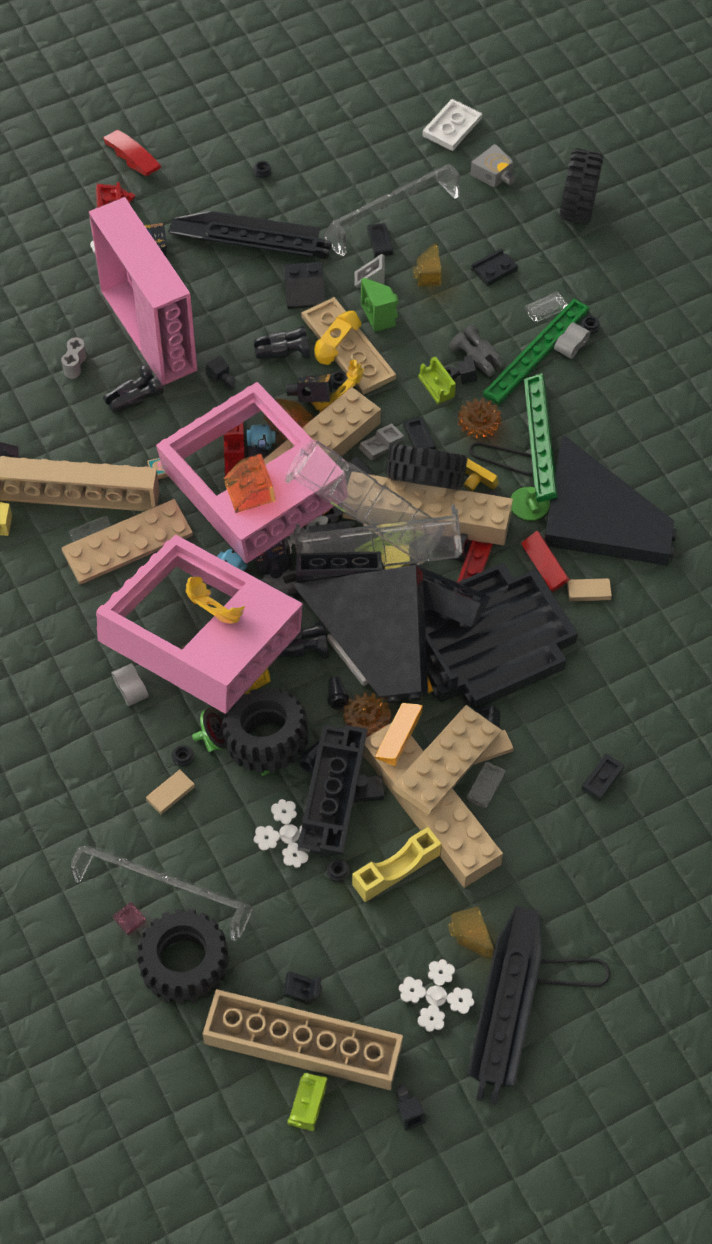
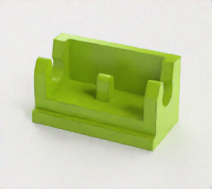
M437 357L431 358L430 365L427 368L422 363L418 378L435 402L440 404L454 398L456 383Z
M304 1073L303 1077L301 1076L288 1125L314 1132L327 1087L326 1077H319Z

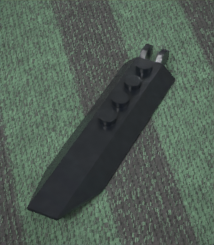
M215 211L173 218L168 231L169 234L304 256H316L320 259L329 258V250L333 245L331 241L319 238V227Z
M516 906L496 941L467 1072L468 1076L480 1082L476 1097L478 1101H481L484 1097L485 1083L495 1085L490 1099L491 1104L495 1105L500 1087L515 1086L542 956L539 911Z

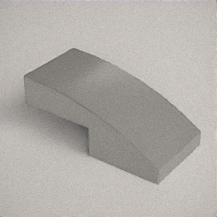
M389 424L377 430L374 437L361 442L359 449L373 461L387 453L393 443H400L404 439V435L393 424Z

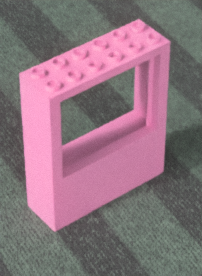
M125 197L89 211L101 292L163 386L196 372L197 360L189 290Z
M258 382L246 387L242 392L230 397L226 402L218 407H214L210 412L197 418L194 422L179 429L176 433L163 439L156 445L165 473L246 564L348 498L344 472ZM262 411L289 439L294 447L216 496L184 459Z
M175 535L170 541H166L163 547L157 553H154L150 560L144 566H141L131 579L126 580L123 587L118 592H114L108 602L98 608L96 612L97 636L99 642L226 714L300 633L303 603ZM175 567L194 577H201L203 582L231 596L232 598L224 606L228 610L232 607H245L238 623H224L214 616L182 650L125 617Z

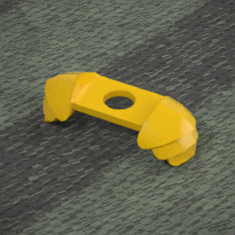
M347 311L338 315L324 335L316 342L314 355L320 364L330 365L334 361L335 356L339 354L336 348L350 330L357 331L361 327L362 323L355 311ZM340 330L341 335L333 338L331 337V332Z
M356 359L349 361V372L346 373L348 379L332 394L330 401L311 402L320 413L351 387L360 383L364 374V368L361 367V363H358Z
M201 577L188 578L185 591L194 604H198L216 616L221 622L229 624L238 623L243 615L244 606L239 608L232 607L228 610L209 597L211 591L207 589Z

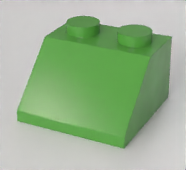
M362 278L361 306L373 331L376 332L396 326V318H398L396 305L399 304L397 295L393 294L389 286Z

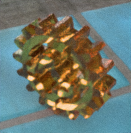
M474 398L473 403L466 401V406L462 405L461 411L458 413V424L462 425V431L468 430V435L470 436L474 433L476 438H478L479 434H482L484 438L486 433L493 435L494 430L498 431L501 424V410H497L498 405L492 406V401L489 400L486 403L484 398L481 401H477Z
M364 692L363 697L356 694L355 701L352 699L348 700V706L344 707L343 720L346 721V725L368 729V737L390 724L391 710L388 709L389 704L387 702L383 703L381 697L376 699L375 693H372L371 697H369Z

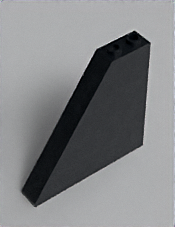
M562 436L555 474L558 498L551 499L545 534L547 545L549 547L667 566L668 559L673 558L675 546H671V541H675L677 529H673L674 520L566 436Z
M412 565L295 583L297 591L379 697L387 701V703L396 704L400 703V700L403 699L419 701L421 697L428 696L423 571L419 567Z

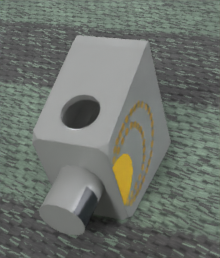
M496 144L471 162L470 175L492 187L498 186L503 181L511 185L516 179V176L512 174L513 161Z

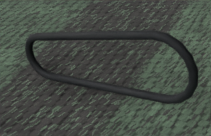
M474 442V443L471 444L470 447H469V453H470V455H471L472 457H475V458H477V459H480V460H483V461H486V462H489V463H492V464H495V465H498V466H501V467H504V468H507V469H510V470H513V471H516V472H519V473H522V474H525V475H533V472H525V471H522V470H519V469H516V468H513V467H510V466H507V465H504V464H501V463H498V462H495V461H492V460H489V459H486V458L477 456V455H475V454L472 452V448H473V446H475V445H483V446H487V447H491V448H495V449H500V450H504V451H508V452L517 453V454H521V455H525V456H530V457H532V455H531L530 453L521 452V451H517V450H513V449H508V448H504V447H500V446H496V445H491V444H487V443H483V442Z
M597 958L541 960L540 963L599 962L606 969V978L600 983L537 979L536 983L599 987L608 981L610 970L604 961Z

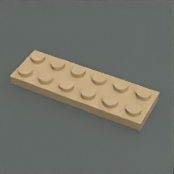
M333 297L301 313L302 319L316 337L320 339L335 321V318L346 311L336 298ZM359 328L357 331L351 329L336 348L339 354L335 356L334 360L345 373L349 372L350 360L356 359L358 363H361V367L364 368V374L360 383L355 385L362 395L396 379L395 372ZM340 330L331 332V337L333 338L341 335Z
M175 499L63 546L61 549L79 585L159 551L164 543L170 541L175 535L187 539L193 536V532Z
M466 705L394 783L392 790L429 816L496 740L502 730Z

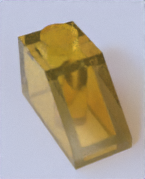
M433 244L417 258V265L413 267L414 279L417 278L418 286L441 285L438 244Z
M479 907L453 913L451 915V922L448 923V928L451 936L456 937L457 943L486 958L492 957L493 945Z

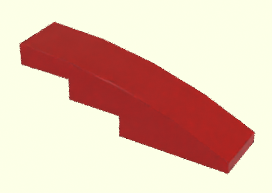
M116 130L103 137L105 144L114 148L116 155L125 159L128 167L148 176L161 168V165L149 152L123 132Z
M243 422L223 434L225 478H242L245 475Z

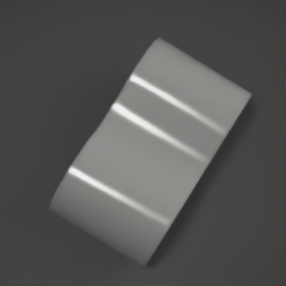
M574 322L571 323L565 333L556 341L554 350L572 359L587 342L590 331Z
M71 338L67 342L68 351L61 359L64 375L70 379L77 378L81 374L80 365L86 359L85 344L81 338Z
M132 663L111 672L114 682L128 706L149 698L146 687Z

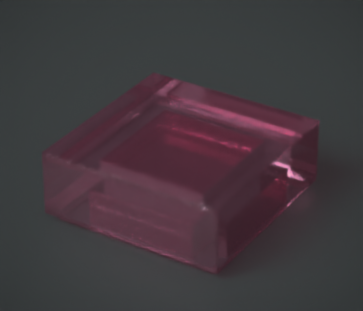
M132 902L113 915V919L127 935L146 922L145 917Z

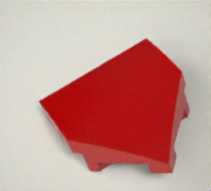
M119 182L116 183V186L96 185L97 208L124 197L129 204L135 199V195L132 192L128 193L120 187Z

